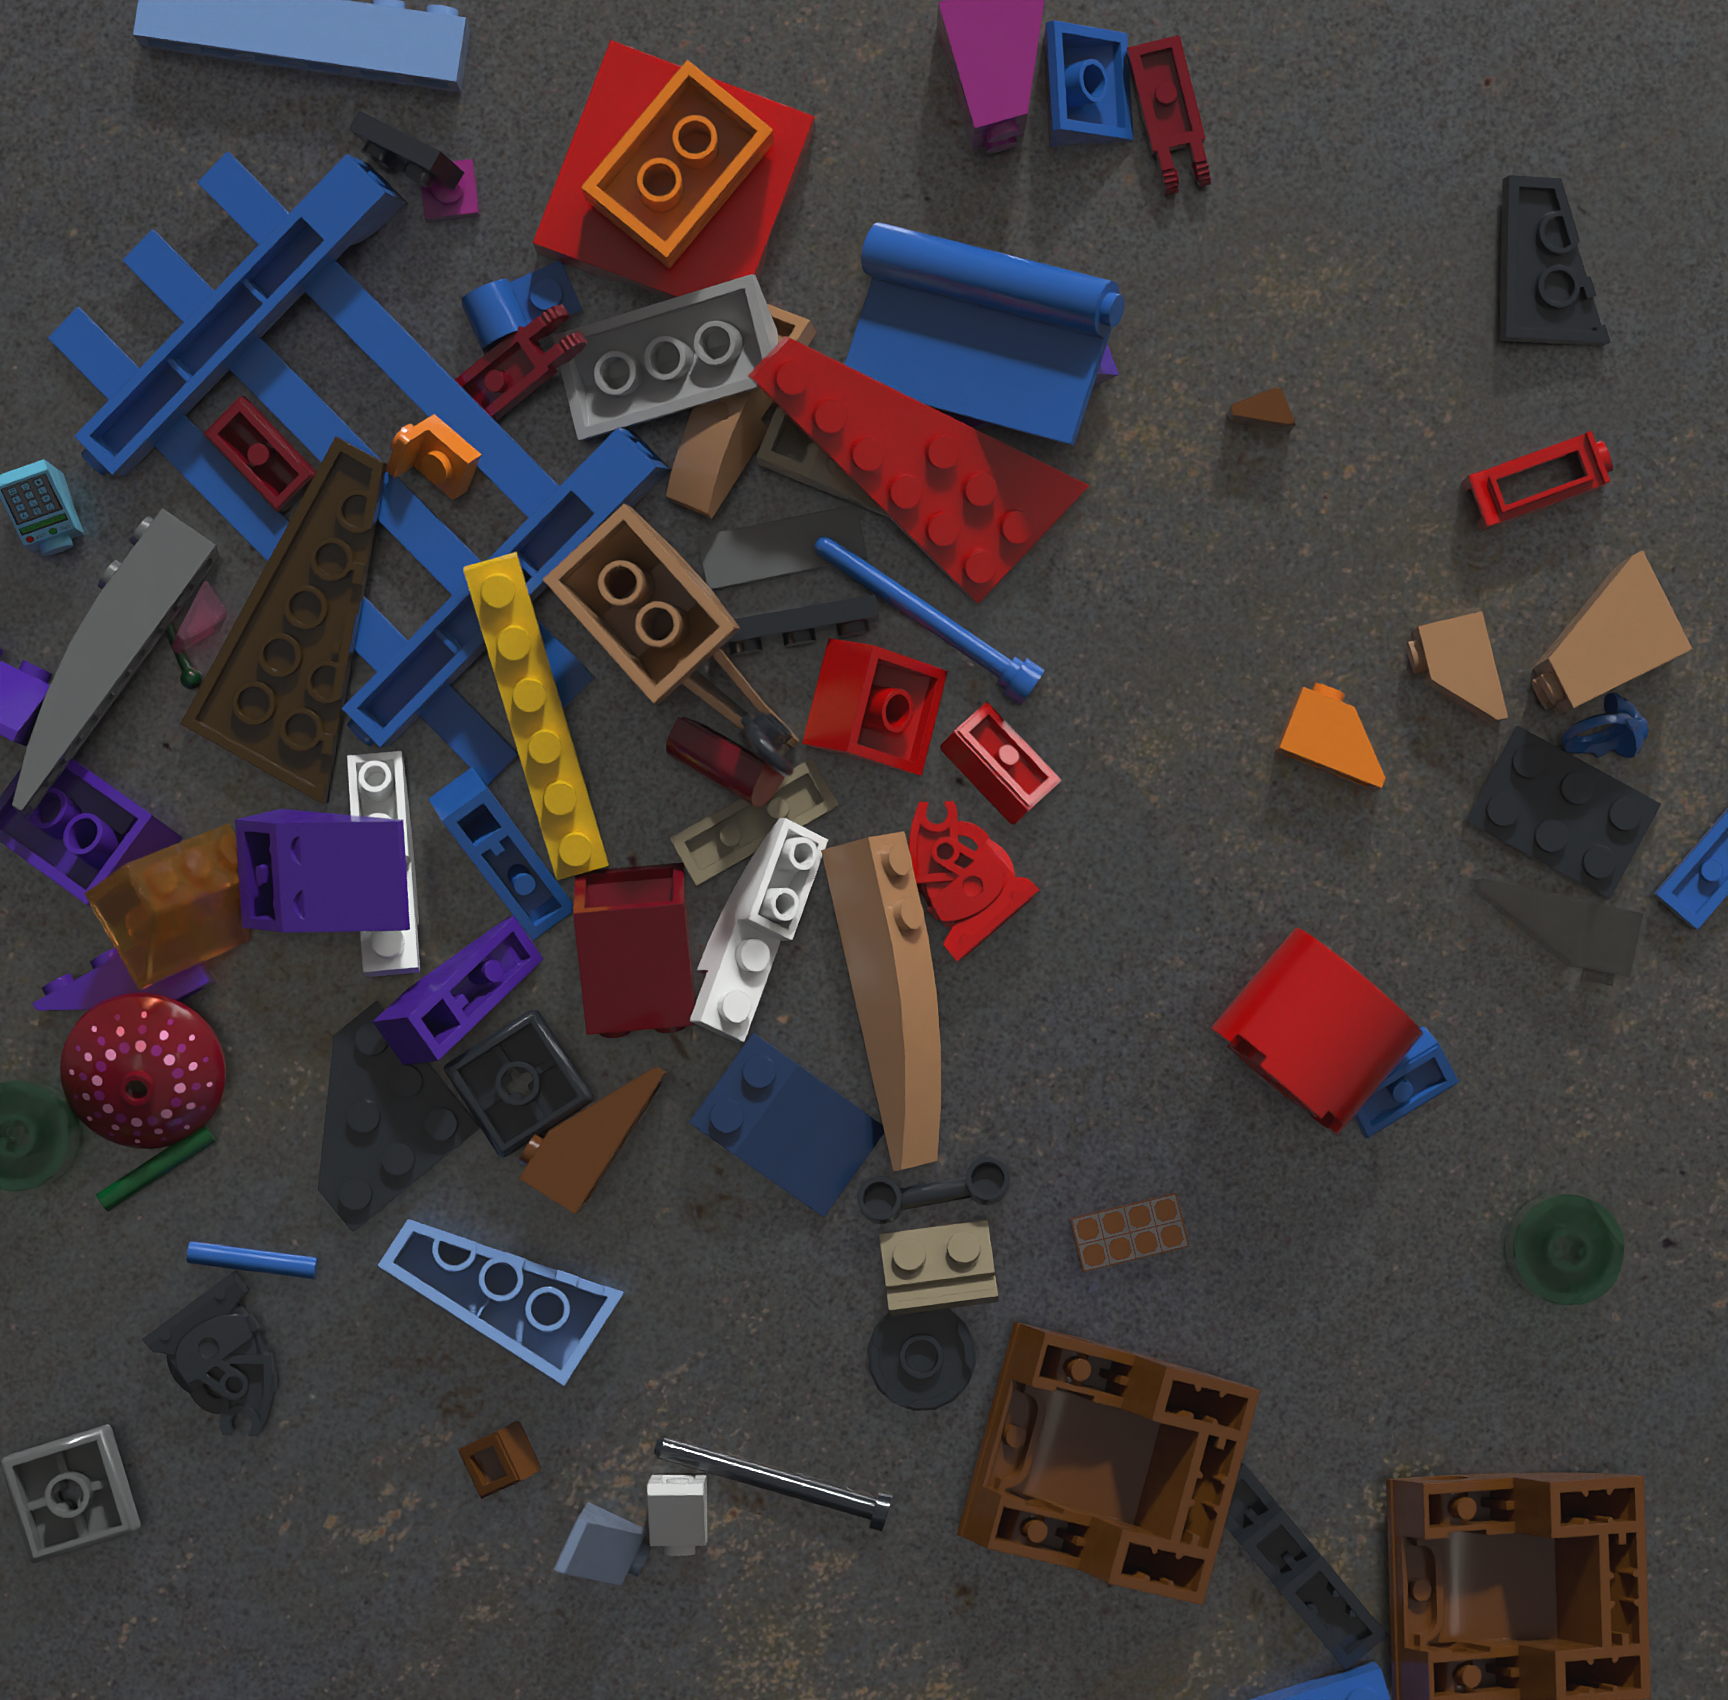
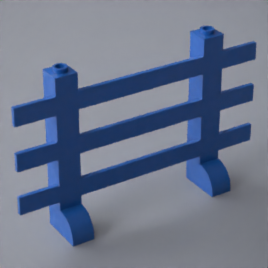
M227 151L197 183L246 231L258 246L215 291L155 230L152 229L122 261L183 322L140 368L80 307H77L48 337L109 400L74 436L85 447L81 452L85 461L103 476L108 472L116 476H127L156 448L267 561L270 559L290 520L282 512L277 513L203 435V432L186 414L231 370L320 462L323 461L336 436L380 459L261 338L305 292L428 417L435 414L482 454L477 467L528 517L489 559L517 552L531 602L548 587L543 578L623 504L633 507L672 471L634 431L617 428L559 486L337 261V258L351 244H357L374 234L407 203L369 163L349 154H346L290 213L230 152ZM386 472L377 519L452 596L409 640L363 596L354 650L377 673L342 707L351 717L347 726L366 745L371 746L375 742L379 747L391 746L421 717L470 768L473 767L487 785H490L519 754L451 685L487 649L463 570L465 566L482 561L399 477L393 478ZM536 617L563 708H566L596 677Z

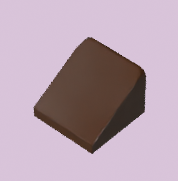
M1278 387L1232 404L1226 415L1229 423L1282 432H1291L1295 427V421L1282 388L1278 389Z
M518 1421L458 1449L481 1499L521 1482L541 1469L525 1431Z

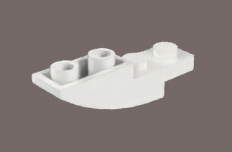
M402 751L348 755L351 815L404 821L410 929L406 931H360L363 973L365 977L420 973L417 886Z
M787 818L778 819L743 871L710 936L697 969L706 974L689 1021L733 1042H745L780 942L793 940L822 859L821 850L826 848L828 839Z

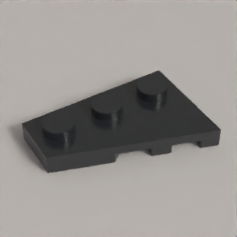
M1508 175L1502 179L1500 341L1605 346L1611 343L1606 325H1601L1593 299L1597 295L1591 276L1587 277L1577 245L1580 242L1561 178Z

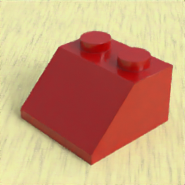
M828 638L802 744L842 757L922 776L948 671L875 645Z

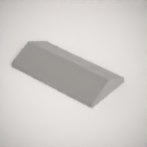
M753 274L552 335L554 345L559 343L565 336L575 332L578 333L579 331L588 342L587 346L584 347L585 349L578 353L571 361L560 366L578 441L588 440L614 432L617 428H628L758 389L759 387L748 375L778 344L776 326L756 275Z

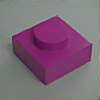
M472 159L452 161L465 172L454 191L435 181L430 189L421 185L426 223L480 216L475 168Z

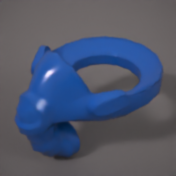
M1612 692L1608 693L1604 700L1607 713L1585 718L1572 725L1562 735L1563 747L1569 753H1593L1596 758H1599L1614 750L1619 755L1628 759L1635 757L1641 752L1643 741L1648 737L1649 728L1647 726L1648 721L1641 716L1633 703L1629 702L1627 698L1621 697L1620 694ZM1613 723L1601 732L1588 736H1576L1590 728Z

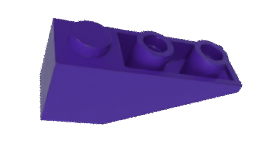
M166 920L140 933L138 938L142 944L122 954L120 948L115 947L92 959L90 964L93 970L74 980L71 973H68L49 982L41 988L45 996L32 1004L37 1011L89 1010L106 999L128 993H152L182 1002L214 985L216 981L187 927L180 924L170 927Z

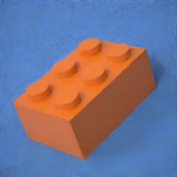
M687 60L581 186L584 198L670 269L774 144L773 129Z

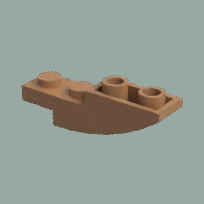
M767 304L777 329L778 343L787 336L806 346L810 344L817 333L810 320ZM760 388L693 408L681 438L669 479L666 497L670 502L711 519L713 518L767 432V427L761 418L771 405L772 400Z

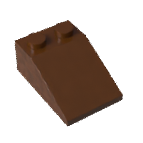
M654 1067L551 1129L545 1137L541 1134L539 1136L534 1135L517 1163L525 1167L519 1179L572 1213L577 1214L581 1212L670 1072L662 1067Z

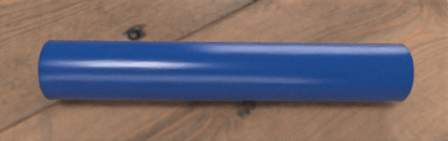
M191 1241L188 1245L186 1258L187 1263L314 1280L318 1266V1258Z

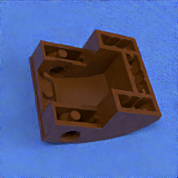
M1014 1321L956 1535L966 1538L986 1549L1078 1569L1108 1584L1203 1605L1261 1390L1142 1354Z
M1538 1472L1459 1474L1386 1479L1392 1700L1651 1699L1643 1475Z

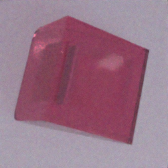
M207 581L203 582L172 643L171 648L175 654L184 652L221 630L228 612Z

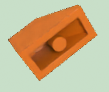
M1315 683L1312 690L1302 687L1297 693L1275 752L1373 791L1381 789L1385 781V775L1355 707L1343 702L1345 694L1320 683Z

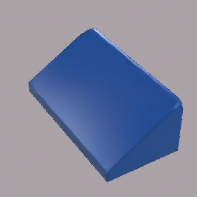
M1419 1027L1423 1032L1422 1037L1353 1117L1366 1139L1459 1083L1439 1043L1425 1027Z

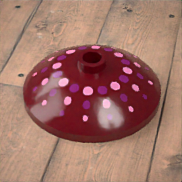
M128 993L96 1004L75 1023L63 1047L60 1061V1078L70 1107L90 1130L118 1145L138 1149H154L167 1147L201 1129L212 1118L219 1106L225 1088L226 1062L222 1046L209 1024L190 1007L177 1000L158 994ZM133 1080L142 1081L147 1086V1090L143 1092L134 1091L129 1086V1082Z

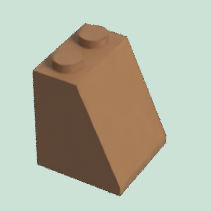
M1643 550L1614 567L1533 667L1537 678L1531 681L1537 698L1546 710L1553 707L1556 715L1559 716L1692 650Z

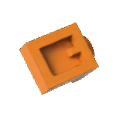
M433 414L415 426L412 424L404 426L395 435L390 444V449L393 452L386 472L393 478H396L410 468L415 467L430 482L454 500L467 492L482 454Z

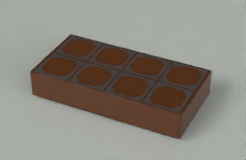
M1177 1193L1069 1218L1082 1272L1190 1247Z

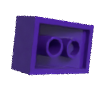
M73 759L68 763L30 817L26 819L18 814L12 805L21 773L20 769L0 796V842L119 927L183 837Z

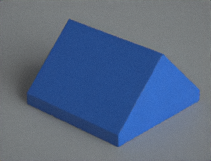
M1055 20L1046 22L1043 47L1049 146L1115 143L1134 140L1130 72L1126 55V48L1128 47L1127 33Z

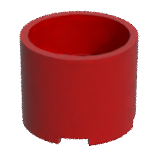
M1298 927L1293 929L1210 1028L1216 1036L1229 1042L1227 1047L1284 1097L1289 1098L1301 1109H1306L1310 1112L1312 1119L1336 1136L1341 1133L1423 1035L1418 1025L1373 983L1323 943Z

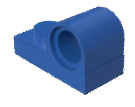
M561 260L511 282L508 279L490 282L474 289L461 299L462 307L484 355L509 334L518 331L519 326L524 328L552 306L562 304L569 314L568 319L584 313Z

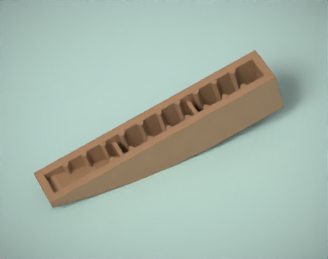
M905 831L867 837L821 850L893 1172L937 1161L941 1113V1042L937 991L924 911L920 902Z

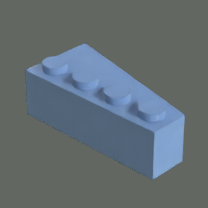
M410 1219L406 1221L377 1265L378 1269L562 1388L568 1382L624 1294L623 1291L579 1278L561 1270L549 1268L511 1253L481 1245L475 1241Z

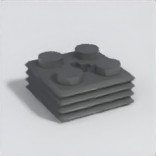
M110 1425L99 1426L10 1454L1 1459V1467L29 1560L32 1563L42 1562L131 1534L141 1526ZM65 1479H70L73 1486H81L84 1495L77 1499L79 1508H74L70 1500L61 1502L58 1492L66 1488Z

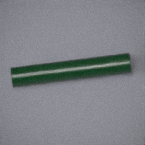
M205 1125L193 1134L170 1145L98 1192L96 1196L107 1212L111 1211L215 1143L216 1139L213 1133Z

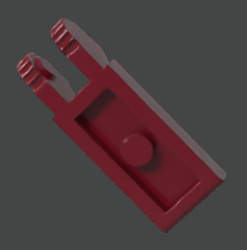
M1176 35L1127 47L1126 55L1151 155H1156L1158 171L1165 194L1178 193L1179 185L1178 174L1173 166L1170 151L1189 147L1192 175L1194 180L1197 181L1198 187L1211 185L1209 166L1203 146L1206 137L1180 36Z
M557 304L536 317L527 326H519L518 331L509 334L459 375L455 381L495 421H498L557 373V367L568 363L585 349L584 347L587 346L588 342L579 331L578 333L575 332L565 336L547 352L544 351L538 340L551 335L569 318V314L564 306Z

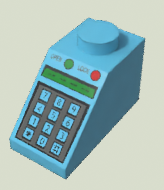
M45 459L0 474V498L24 547L32 552L40 550L42 556H49L73 547L72 539L84 535L64 474Z

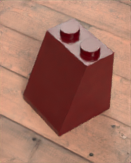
M684 863L592 870L575 875L573 918L586 1035L600 1034L606 1038H618L628 1035L631 1031L654 1029L659 1033H674L683 1030L686 1026L696 1025L689 1021L696 1004Z

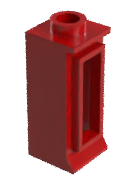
M1588 431L1577 437L1470 474L1461 483L1465 492L1472 490L1482 516L1477 522L1481 533L1602 489L1611 482L1608 473L1613 471V464L1603 441L1596 442L1592 431ZM1577 452L1585 477L1505 505L1497 480Z

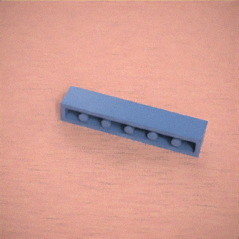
M138 0L133 36L141 47L461 93L471 29L466 17H460L459 10L443 5H428L425 12L405 9L406 3L400 0H373V4L352 0Z

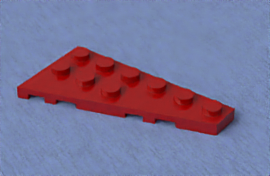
M787 336L748 375L976 603H979L1090 486Z

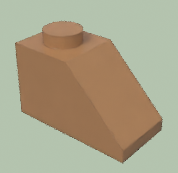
M1482 611L1418 626L1412 631L1414 640L1407 642L1408 657L1413 673L1422 672L1425 685L1489 724L1501 722L1508 718Z

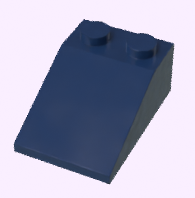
M755 1033L750 1036L689 1121L690 1124L822 1217H825L885 1133L881 1123Z

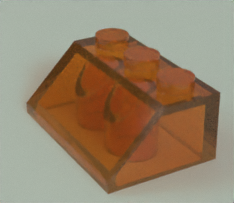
M229 823L127 863L84 893L139 990L242 946L249 941L250 929L242 928L236 834Z

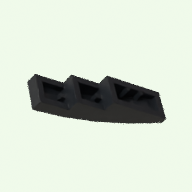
M1241 1462L1224 1526L1345 1670L1349 1669L1388 1634L1248 1467Z

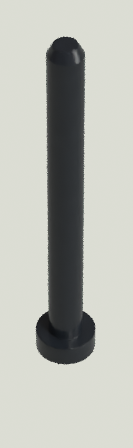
M669 1438L658 1439L654 1449V1454L659 1459L871 1520L869 1528L880 1532L883 1531L893 1496L879 1491L878 1498L875 1499Z

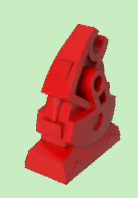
M944 801L948 814L945 821L940 824L931 823L927 819L926 813L929 803L919 802L914 814L908 845L915 880L920 894H923L929 906L927 911L937 922L941 920L946 929L951 930L943 945L959 964L1040 893V889L1028 878L1015 877L1010 857L1000 845L989 838L983 829L970 822L958 821V812L954 801ZM958 836L972 839L978 848L975 851L971 850L959 842Z

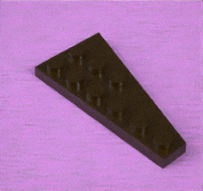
M337 436L334 438L180 723L321 804L327 802L343 713L342 707L344 706L387 468V463Z

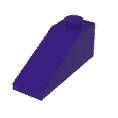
M514 916L507 917L410 986L373 1023L403 1065L439 1061L543 960V957Z

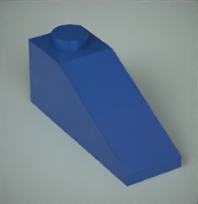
M473 767L429 798L443 824L532 941L573 912V902Z

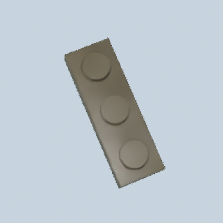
M813 758L793 768L791 776H785L776 794L765 805L755 807L740 798L672 836L670 840L695 885L699 886L754 855L779 818H787L804 827L839 807V804Z

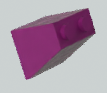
M944 0L938 2L937 30L972 150L985 147L986 153L1000 152L1017 145L1016 138L1024 136L1045 0Z

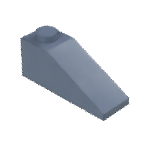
M588 1502L579 1515L554 1570L566 1575L622 1586L627 1573L638 1577L650 1552L651 1547L642 1543L647 1529Z

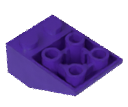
M278 809L235 819L242 928L275 932L406 931L410 929L403 820Z

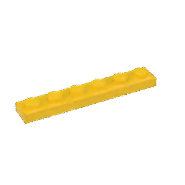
M517 552L463 567L465 578L556 881L609 866Z

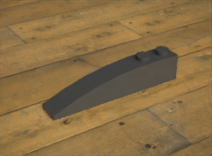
M163 508L155 519L147 516L139 524L130 539V543L134 545L130 553L122 563L118 560L113 561L101 576L98 587L102 591L95 599L69 643L48 688L26 749L12 804L18 814L26 819L36 809L220 557L214 543Z

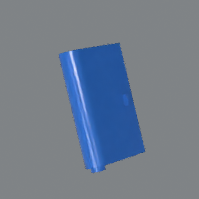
M877 222L867 233L861 253L862 269L866 275L872 278L844 365L932 408L1074 446L1112 327L1118 325L1124 312L1125 300L1124 296L1119 293L1117 283L886 223Z

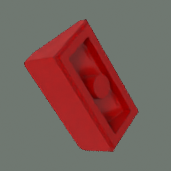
M988 702L954 730L940 745L941 751L1012 825L1016 824L1062 781Z

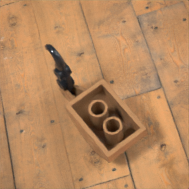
M623 504L543 578L544 582L653 703L660 704L680 684H683L742 730L738 733V736L757 757L762 758L781 775L791 776L793 768L783 757L800 741L790 728L764 703L721 650V647L740 630V627L714 592L682 556L632 507ZM713 656L760 714L744 711L698 672L697 669Z

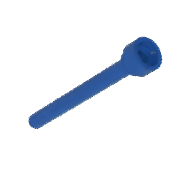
M822 536L816 540L814 550L818 556L998 677L997 684L1005 689L1002 694L1018 705H1022L1045 671L1043 668L1028 658L1024 662L1016 656L1010 660L834 539Z

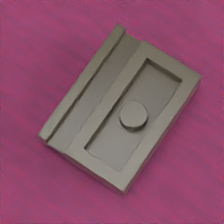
M988 1220L879 1234L890 1316L999 1302Z

